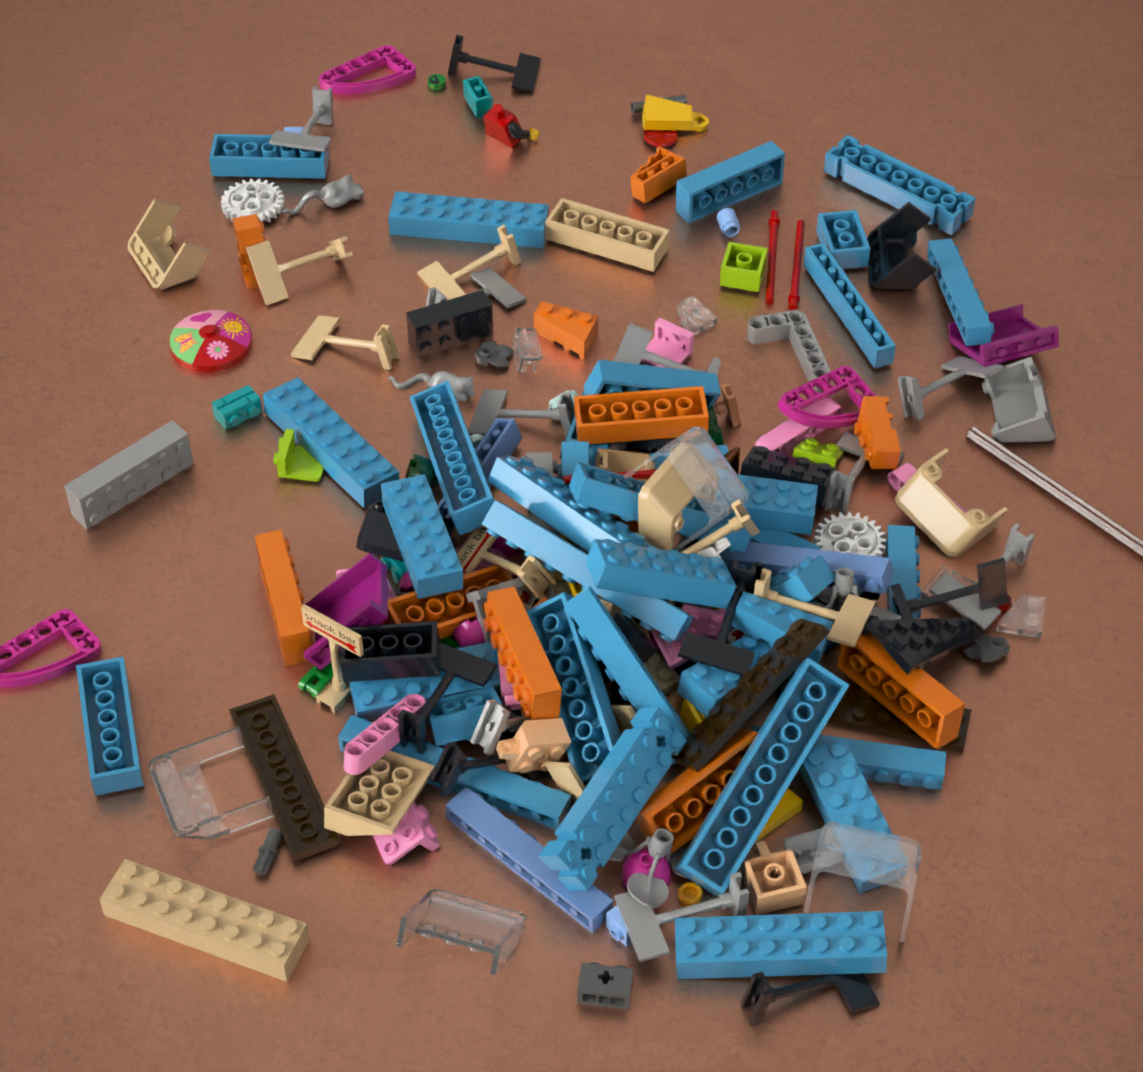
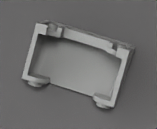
M1032 357L1003 366V370L988 378H984L985 382L982 383L985 394H989L992 399L996 418L994 427L991 428L995 440L998 439L1000 443L1050 442L1057 439L1045 385Z

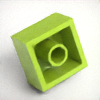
M728 242L721 265L720 286L759 292L767 265L768 248Z

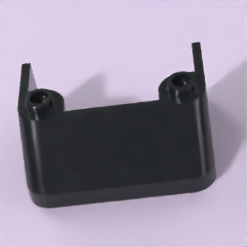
M910 202L906 203L872 230L867 237L870 246L868 262L870 284L877 289L911 290L918 287L921 282L937 271L933 265L915 252L907 257L906 251L914 247L917 242V231L931 221L928 215Z
M380 497L368 507L357 537L356 548L364 552L404 562L382 504V497ZM442 518L454 548L460 546L462 535H459L454 522H450V519Z

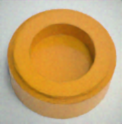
M692 882L682 884L678 889L677 899L679 904L687 907L701 903L703 900L702 888Z

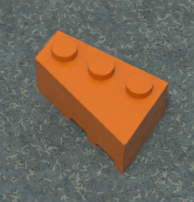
M659 146L656 149L655 155H650L648 162L645 165H641L630 177L632 197L647 203L677 185L678 180L687 177L685 158Z
M257 214L233 218L239 264L248 289L257 288L259 285L246 247L266 241L265 236H262V233H265L263 221L258 220Z
M541 301L534 313V332L553 343H560L564 346L565 350H572L579 354V358L585 360L598 335V315Z
M863 396L858 421L854 424V434L859 439V445L863 448L865 459L868 460L871 469H897L901 453L896 429H891L890 420H893V415L887 411V404H889L888 396Z

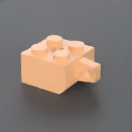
M562 718L525 720L513 738L499 741L495 748L499 758L506 760L510 773H528L537 770L545 772L548 771L545 764L547 762H558L571 744V740Z
M765 840L755 842L754 852L756 857L745 859L742 862L741 875L746 889L750 892L749 897L756 915L805 904L807 886L793 851L788 849L770 853Z

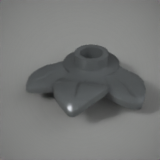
M492 340L483 342L481 347L475 351L476 361L479 364L485 366L492 364L496 367H509V362L506 358L513 354V350L510 347L502 344L497 345L496 341Z
M980 634L973 641L974 645L964 649L963 653L970 658H980L982 662H994L1000 657L1007 655L1010 651V646L1003 637H991Z

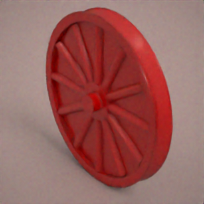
M645 130L644 132L645 141L653 146L668 147L677 142L678 135L675 130Z

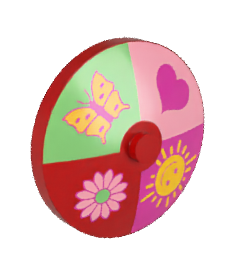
M206 310L182 319L173 328L169 344L173 358L181 366L197 372H217L235 366L248 355L252 347V333L248 323L239 315L224 310Z

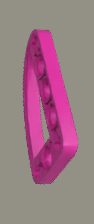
M384 45L320 74L319 84L324 90L332 88V92L336 94L374 92L413 79L416 76V66L393 46ZM385 64L395 72L394 74L369 81L345 83Z
M842 366L784 393L778 401V408L788 418L806 426L842 428L853 426L858 421L860 411L843 415H819L802 409L841 390L848 394L859 409H861L863 396L876 395L854 369L849 366ZM827 380L833 381L836 386L830 385ZM813 387L819 388L822 393L816 392ZM855 389L862 391L863 395L858 394ZM799 393L805 395L807 400L802 399Z
M69 609L59 610L0 646V657L5 653L12 654L9 659H0V687L32 685L75 670L76 665L86 664L101 654L100 640L73 611ZM42 630H51V633L48 635H40ZM76 631L84 632L79 637L72 636V634ZM61 636H64L78 651L64 659L40 668L17 673H2ZM25 641L32 642L28 647H20V644Z

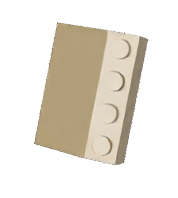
M388 751L363 773L358 775L347 773L324 807V828L346 836L392 835L430 778L435 766L393 751Z

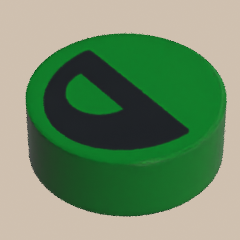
M433 74L428 77V87L430 89L441 90L445 88L446 78L443 75Z

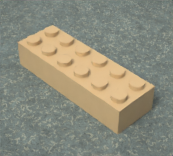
M564 198L560 199L545 221L546 240L653 272L669 248V229Z

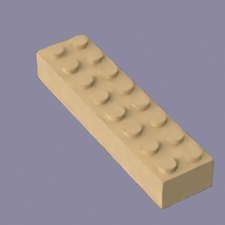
M124 859L100 898L104 916L286 982L310 941L307 923Z

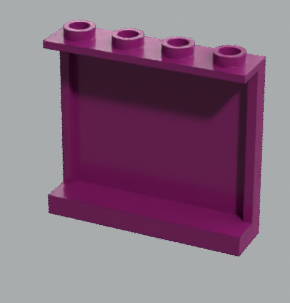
M1022 304L988 313L990 323L994 324V335H991V342L966 346L956 322L948 323L949 342L984 367L1059 347V328L1055 325L1045 328L1035 325L1023 316Z
M369 553L305 605L345 627L380 625L388 618L387 565ZM315 632V643L304 651V658L320 670L331 663L330 646L327 638Z

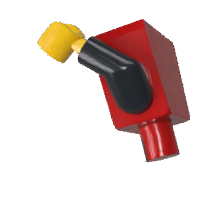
M495 104L482 116L486 134L511 148H514L521 139L530 138L536 141L540 134V131L531 127L529 131L522 130L516 115L504 109L501 104Z

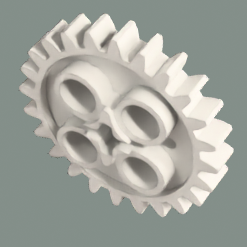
M252 178L249 182L242 180L243 184L236 182V187L229 186V190H225V195H222L221 206L223 214H226V218H231V222H233V218L257 214L259 221L266 220L271 222L270 217L277 218L276 214H281V209H284L285 204L283 191L280 190L279 186H275L274 182L268 184V180L261 182L260 179L254 182Z
M839 512V517L832 514L830 520L824 518L823 524H818L813 543L825 551L882 557L885 555L887 539H885V532H881L882 527L875 526V520L868 522V516L862 519L860 518V513H857L854 517L851 512H848L847 516Z

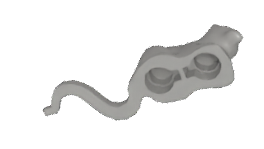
M349 174L338 181L325 185L320 191H309L303 196L297 207L294 209L286 208L282 210V213L295 215L304 208L308 200L317 197L318 200L323 201L332 208L341 207L351 199L359 201L364 191L361 184L354 183L352 175Z
M440 371L432 377L429 374L420 373L406 382L400 383L396 381L395 377L388 376V380L392 381L393 386L397 389L409 388L419 381L426 382L429 389L448 380L458 401H467L470 397H475L473 377H460L450 372Z

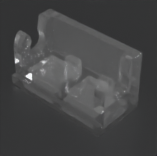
M516 327L512 348L518 372L524 373L527 364H533L532 370L535 371L538 368L540 359L543 357L536 328Z

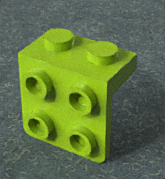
M285 429L284 436L279 438V451L275 452L273 460L274 465H277L278 477L320 481L324 467L301 445H295L294 429Z
M813 438L802 440L794 448L793 457H804L815 463H827L834 468L836 462L843 455V450H840L838 445L831 443L823 445Z

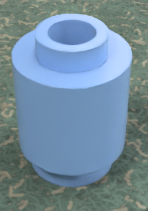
M724 208L718 212L717 221L722 233L727 237L736 236L740 231V223L735 211L732 208Z

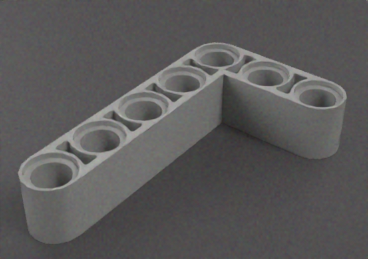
M791 310L749 319L747 340L753 344H761L789 339L808 382L831 372L804 312ZM813 387L816 392L822 393L819 388Z

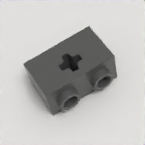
M596 962L581 963L577 1004L629 1010L633 986V969L622 965L605 966Z

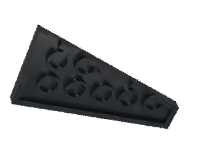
M967 617L870 620L866 627L907 675L912 673L915 668L918 670L925 663L930 664L947 655L950 650L953 652L960 645L965 646L973 642L981 633L976 628L975 623Z

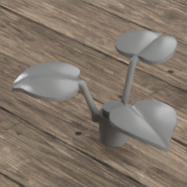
M848 568L837 569L835 586L826 587L817 595V600L821 603H806L831 609L835 603L844 604L848 594H852V592L854 596L859 597L857 592L858 586L854 585L855 572ZM874 607L870 616H878L879 620L902 619V616L880 607Z
M657 829L652 837L647 836L646 840L635 849L633 838L626 833L609 858L613 861H622L625 855L629 856L631 853L639 852L648 845L649 854L654 858L648 876L643 873L631 875L627 882V889L635 900L650 908H657L663 905L669 893L668 886L664 880L653 878L660 858L666 856L665 858L671 864L672 871L681 877L687 878L675 870V867L688 847L681 846L670 855L674 838L672 833L666 829Z

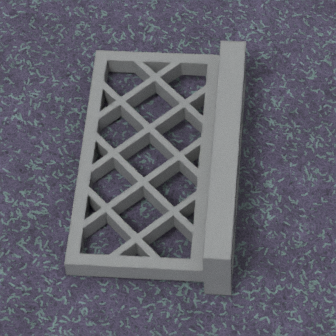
M546 569L552 577L555 576L554 572ZM519 577L466 594L468 603L473 602L478 621L483 630L485 643L491 642L490 633H486L483 626V619L486 618V614L483 611L482 604L487 602V592L515 586L519 597L522 591L531 595L527 604L522 602L526 611L531 609L535 599L541 600L534 595ZM549 584L546 588V598L548 600L556 596L553 585Z

